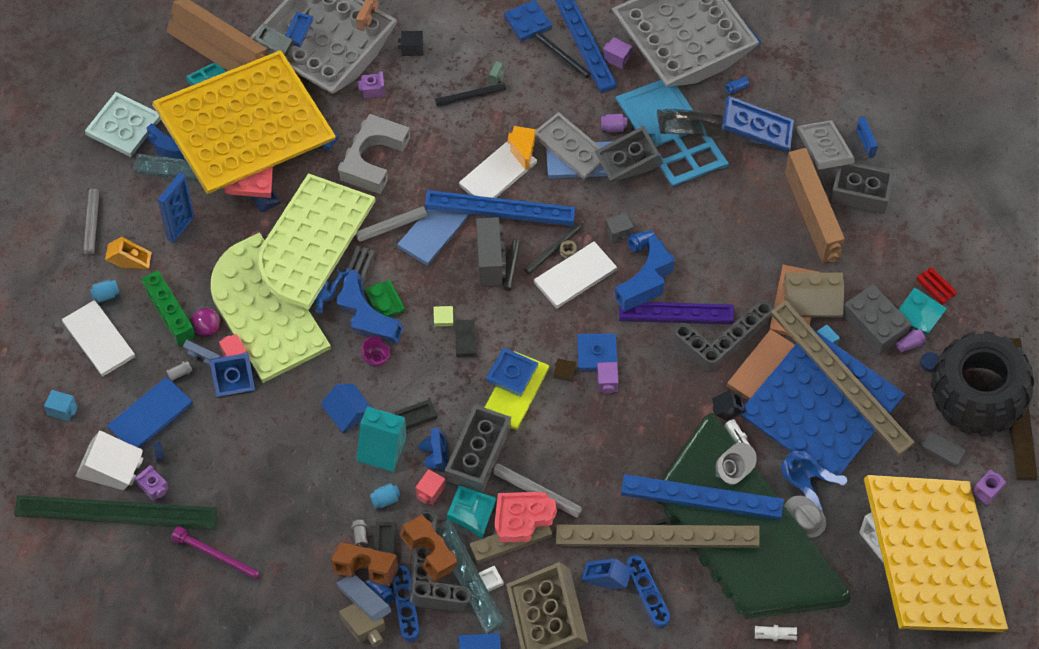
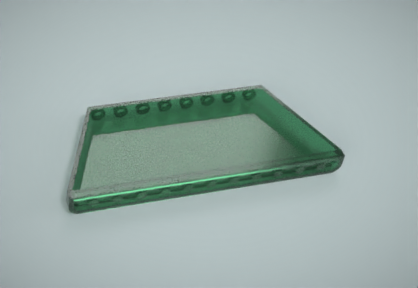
M713 413L706 415L661 479L778 498L755 467L736 484H728L720 477H716L715 466L717 460L737 443ZM656 501L664 507L666 516L670 520L672 519L676 525L759 526V548L690 547L692 551H696L699 555L701 564L704 567H708L712 579L721 585L725 597L732 600L736 612L739 615L742 614L745 619L838 608L850 602L851 596L848 589L784 505L781 520Z

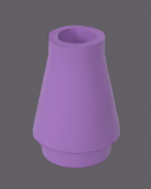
M913 329L900 341L896 342V346L902 353L910 349L922 347L926 343V339L920 329Z

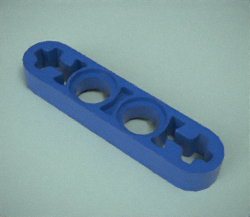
M633 555L628 558L626 566L631 569L630 579L652 624L656 628H665L670 620L669 611L644 560L640 556ZM632 562H635L636 565L639 564L638 570L640 573L638 575L636 568L632 567ZM640 579H647L649 585L641 587L638 581ZM649 596H654L658 599V602L655 605H650L646 599ZM658 608H659V614H660V616H661V617H664V621H663V622H661L660 619L656 620V619H657V612H656V610H657Z
M398 565L399 569L392 583L400 632L405 641L413 642L419 637L416 607L410 602L409 596L407 598H400L398 596L400 590L410 591V572L406 566ZM398 572H402L404 584H400ZM409 608L413 613L410 617H404L401 615L402 610ZM411 622L413 635L408 634L407 623Z

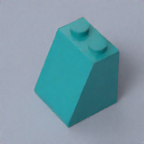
M367 407L360 423L356 462L394 473L407 440L405 417Z

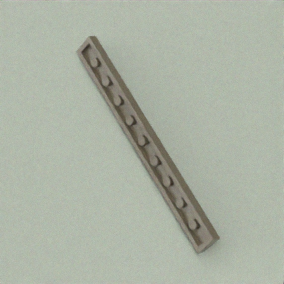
M786 300L771 311L774 319L898 456L914 445L915 442Z
M557 525L556 545L584 547L759 548L760 528L759 526Z

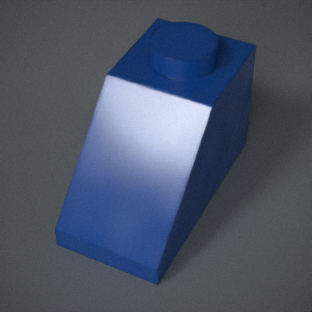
M616 558L591 561L586 563L581 580L611 590L627 587L631 569Z

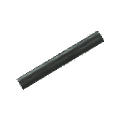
M514 239L512 243L504 290L510 291L512 288L520 240Z

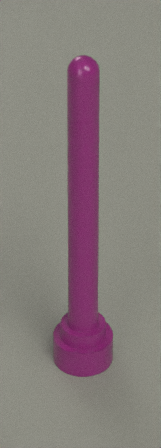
M177 526L172 533L171 540L177 544L186 543L256 579L259 577L257 570L189 536L186 529Z

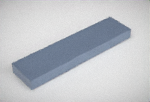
M355 574L353 577H346L336 583L338 589L373 622L391 612L389 605Z

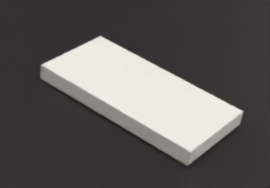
M506 142L459 182V186L469 195L497 198L528 170L524 169L511 153L510 144ZM533 156L531 157L529 169L537 163V159Z
M592 242L535 278L534 283L553 306L558 309L617 271V266L595 242Z
M95 300L62 319L63 324L102 377L135 358L134 352Z

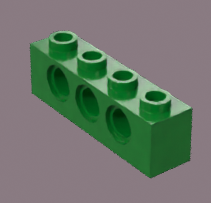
M157 270L141 278L146 294L178 347L185 344L186 340L191 341L195 339L193 326L160 272Z

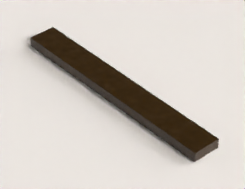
M1009 338L1013 340L1015 347H1021L1022 349L1021 338ZM1028 406L1027 411L1019 421L1016 420L1010 427L1016 480H1036L1038 477Z

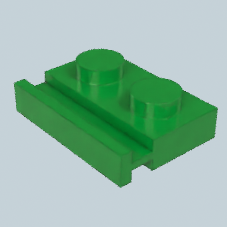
M387 279L384 283L380 282L364 289L372 308L378 313L392 318L397 316L398 313L405 312V308L390 279Z

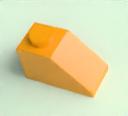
M514 126L513 132H509L507 143L510 144V151L524 169L529 170L535 144L536 129Z
M120 237L108 244L105 260L120 268L148 269L152 252Z

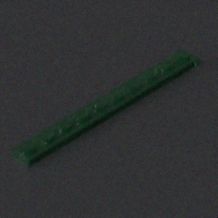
M17 495L14 514L15 517L215 529L217 507Z

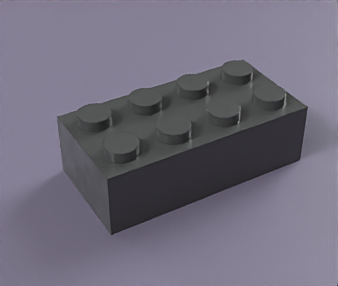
M474 404L446 466L445 481L483 493L511 429V417Z

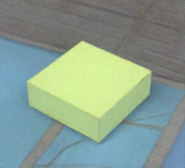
M453 306L434 307V327L453 326Z

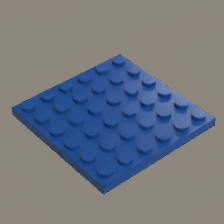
M813 329L881 406L891 414L905 397V393ZM797 343L744 405L746 412L739 415L790 453L803 451L812 456L819 466L836 476H840L876 432Z

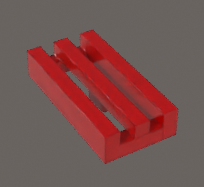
M929 267L927 271H924L922 275H918L916 281L942 306L957 294V291L932 267ZM924 278H926L933 285V287ZM939 290L945 296V298L937 291Z

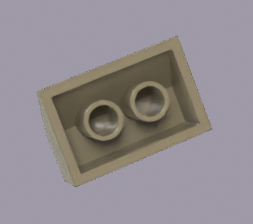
M785 273L783 282L784 301L786 300L801 317H843V273Z

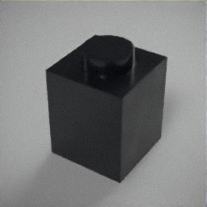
M401 31V38H398V49H402V56H423V31Z
M732 389L712 398L715 416L725 421L746 412L742 394Z

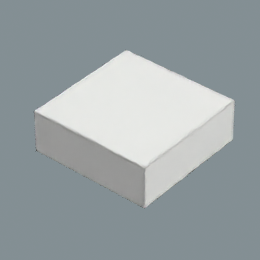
M495 565L476 574L485 593L504 585Z

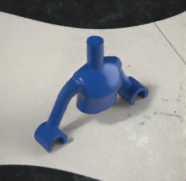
M346 268L347 270L344 273H341L340 269L337 270L338 276L331 284L330 291L329 282L326 281L313 302L316 303V313L323 312V302L333 299L339 282L341 280L344 281L346 275L349 274L348 268Z

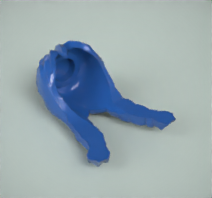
M803 451L791 452L782 462L781 470L783 476L791 485L801 489L805 496L812 500L821 511L823 509L819 497L810 485V477L818 476L823 480L839 483L840 485H845L847 482L845 476H836L823 469L812 456Z

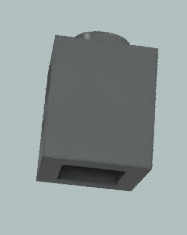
M627 212L607 218L605 221V230L611 243L628 239L633 234V229H635L634 221L632 218L629 219Z

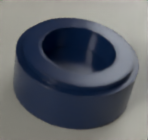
M933 352L923 354L920 360L922 369L927 372H933L934 365L939 356Z
M153 442L155 461H163L164 455L161 442Z

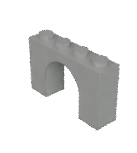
M369 114L367 119L363 120L359 134L354 136L352 147L347 149L344 162H340L338 166L340 180L381 194L388 181L387 170L365 162L361 155L367 148L374 145H384L403 152L410 139V128Z

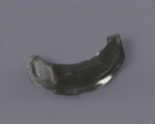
M657 109L660 134H691L728 139L729 131L722 129L724 115L684 109Z

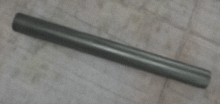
M576 223L530 263L524 271L528 275L560 248L562 242L569 240L582 229L581 225Z

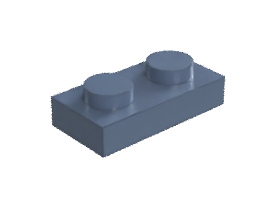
M188 340L183 345L188 356L193 359L199 357L208 366H210L209 359L221 357Z

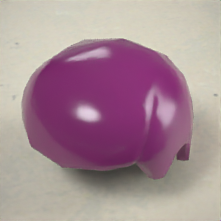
M209 308L197 310L191 319L194 332L203 337L217 332L221 322L219 315Z
M371 336L366 338L361 347L363 361L373 367H380L386 364L390 358L389 345H385L381 337Z

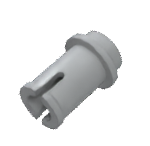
M182 361V364L166 371L171 381L186 374L190 375L192 368L188 361Z
M356 520L351 526V529L354 530L355 546L363 547L368 545L366 535L367 524L364 520Z

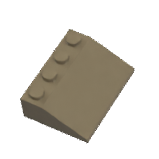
M558 562L506 584L521 649H575L588 644L570 568Z

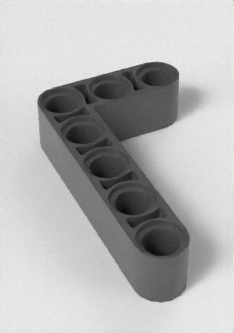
M765 300L759 301L712 344L690 325L680 323L675 327L674 343L703 369L710 372L715 371L769 323L773 309L772 304Z
M429 509L422 510L419 516L423 514L426 520L432 523L433 529L436 531V514ZM425 547L413 549L409 591L410 602L419 607L454 612L464 611L471 598L469 589L463 586L431 582V577L423 568L425 559L420 557L424 556L426 558L431 552Z

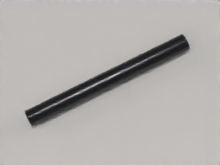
M540 32L535 34L534 37L582 76L585 78L590 76L591 73L544 35Z
M505 83L436 98L435 104L438 106L504 91L506 86Z

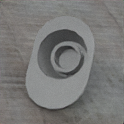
M737 443L730 447L716 462V477H720L728 484L740 482L755 467L757 459L754 449L746 443Z
M801 495L788 499L783 511L786 520L794 529L807 538H815L821 535L826 527V517L814 502Z

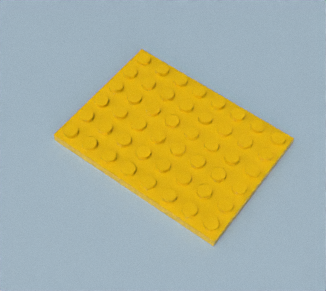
M281 50L157 99L152 104L207 194L334 141L336 138Z
M867 475L864 478L899 629L1005 632L1008 630L970 481Z

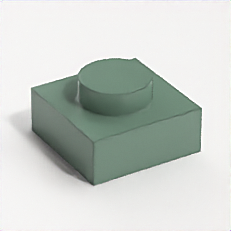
M495 62L489 74V85H497L499 81L503 80L505 74L503 63Z

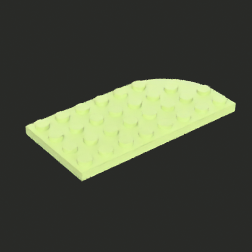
M308 173L260 248L259 270L266 287L278 298L309 310L374 205L375 197Z
M259 232L234 244L219 258L211 276V294L215 306L232 334L238 335L248 352L250 363L262 383H265L330 350L331 345L308 309L278 298L264 284L260 275L258 260L260 248L265 240Z

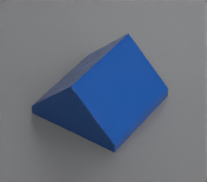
M248 352L209 359L216 397L255 390Z
M336 384L321 403L323 409L342 433L361 423L366 408L371 407L354 384Z

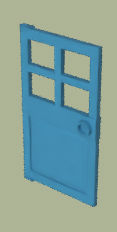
M662 80L616 96V101L634 129L636 130L644 126L655 147L674 140L681 152L665 159L661 157L664 164L659 166L672 187L729 166L728 161L677 86L666 87ZM698 131L706 143L687 149L680 138ZM710 148L717 161L699 167L691 155ZM686 158L693 170L674 177L667 165Z

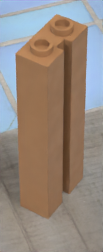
M177 0L173 2L171 11L173 17L169 20L167 33L227 71L266 56V47L191 0Z
M807 149L791 151L788 153L785 175L822 263L835 262L840 259L841 247H843L845 238Z

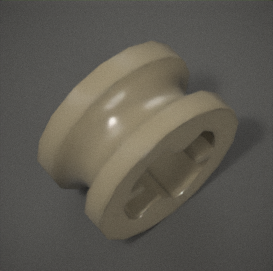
M567 240L561 243L560 255L562 258L567 259L576 253L577 246L573 241Z

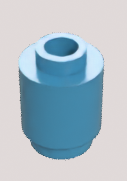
M110 279L93 284V289H90L93 300L97 299L98 303L115 298V295L120 294L116 281H110Z
M391 483L375 489L373 493L369 494L375 509L379 507L382 509L398 502V497L401 496L396 485L393 486Z

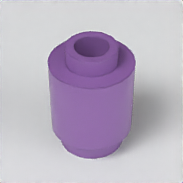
M605 114V116H601V131H606V133L624 132V128H627V117H623V114Z

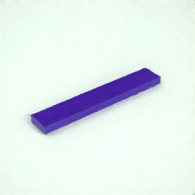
M645 302L625 312L619 306V321L734 324V305Z

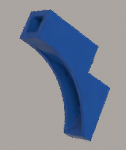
M655 234L648 237L647 249L649 256L643 268L633 278L615 287L614 298L624 312L662 295L665 285L663 276L673 272L675 259L671 253L667 252L664 243Z
M350 269L349 274L344 279L342 292L338 294L337 305L342 311L355 314L351 319V328L357 334L368 337H381L383 341L398 344L404 326L399 320L384 316L369 306L363 292L362 277L357 271Z

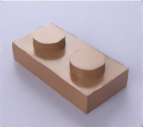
M365 0L356 18L357 30L364 31L366 26L370 25L372 14L378 9L379 2L377 0Z

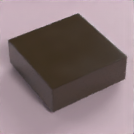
M557 359L554 378L573 382L577 362Z

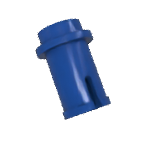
M745 76L733 82L728 81L725 85L726 92L729 95H734L737 91L748 88L749 81Z

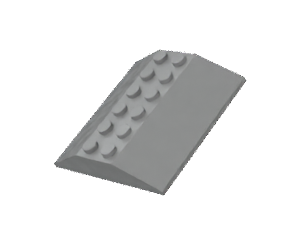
M284 0L265 20L264 24L285 35L296 12L313 16V22L301 48L292 46L286 59L297 74L333 94L355 81L377 57L397 20L377 9L372 14L370 25H367L364 31L357 30L356 18L365 2L363 0ZM261 25L250 38L266 47V55H270L276 51L255 39L262 27Z
M629 0L612 8L614 15L666 87L695 84L728 69L759 45V41L728 0Z

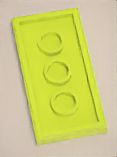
M530 357L527 358L538 362V368L522 396H517L496 386L484 407L510 416L511 429L515 431L518 430L549 370V365Z

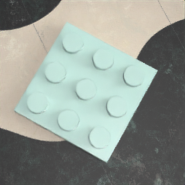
M115 92L87 127L85 134L132 157L148 136L146 127L151 123L156 126L161 118L156 111Z

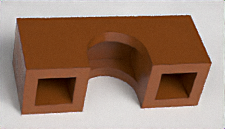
M423 514L402 525L399 535L410 550L416 547H425L431 552L430 555L426 556L423 568L434 582L454 571L458 562L455 554L449 551L444 539L435 532L432 523L426 520Z
M340 542L331 558L333 573L353 577L358 569L368 568L370 581L385 586H390L399 569L397 555Z

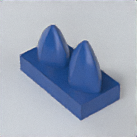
M439 428L431 429V436L424 439L418 448L423 451H433L426 458L423 465L432 469L439 468L442 472H445L449 462L446 434Z

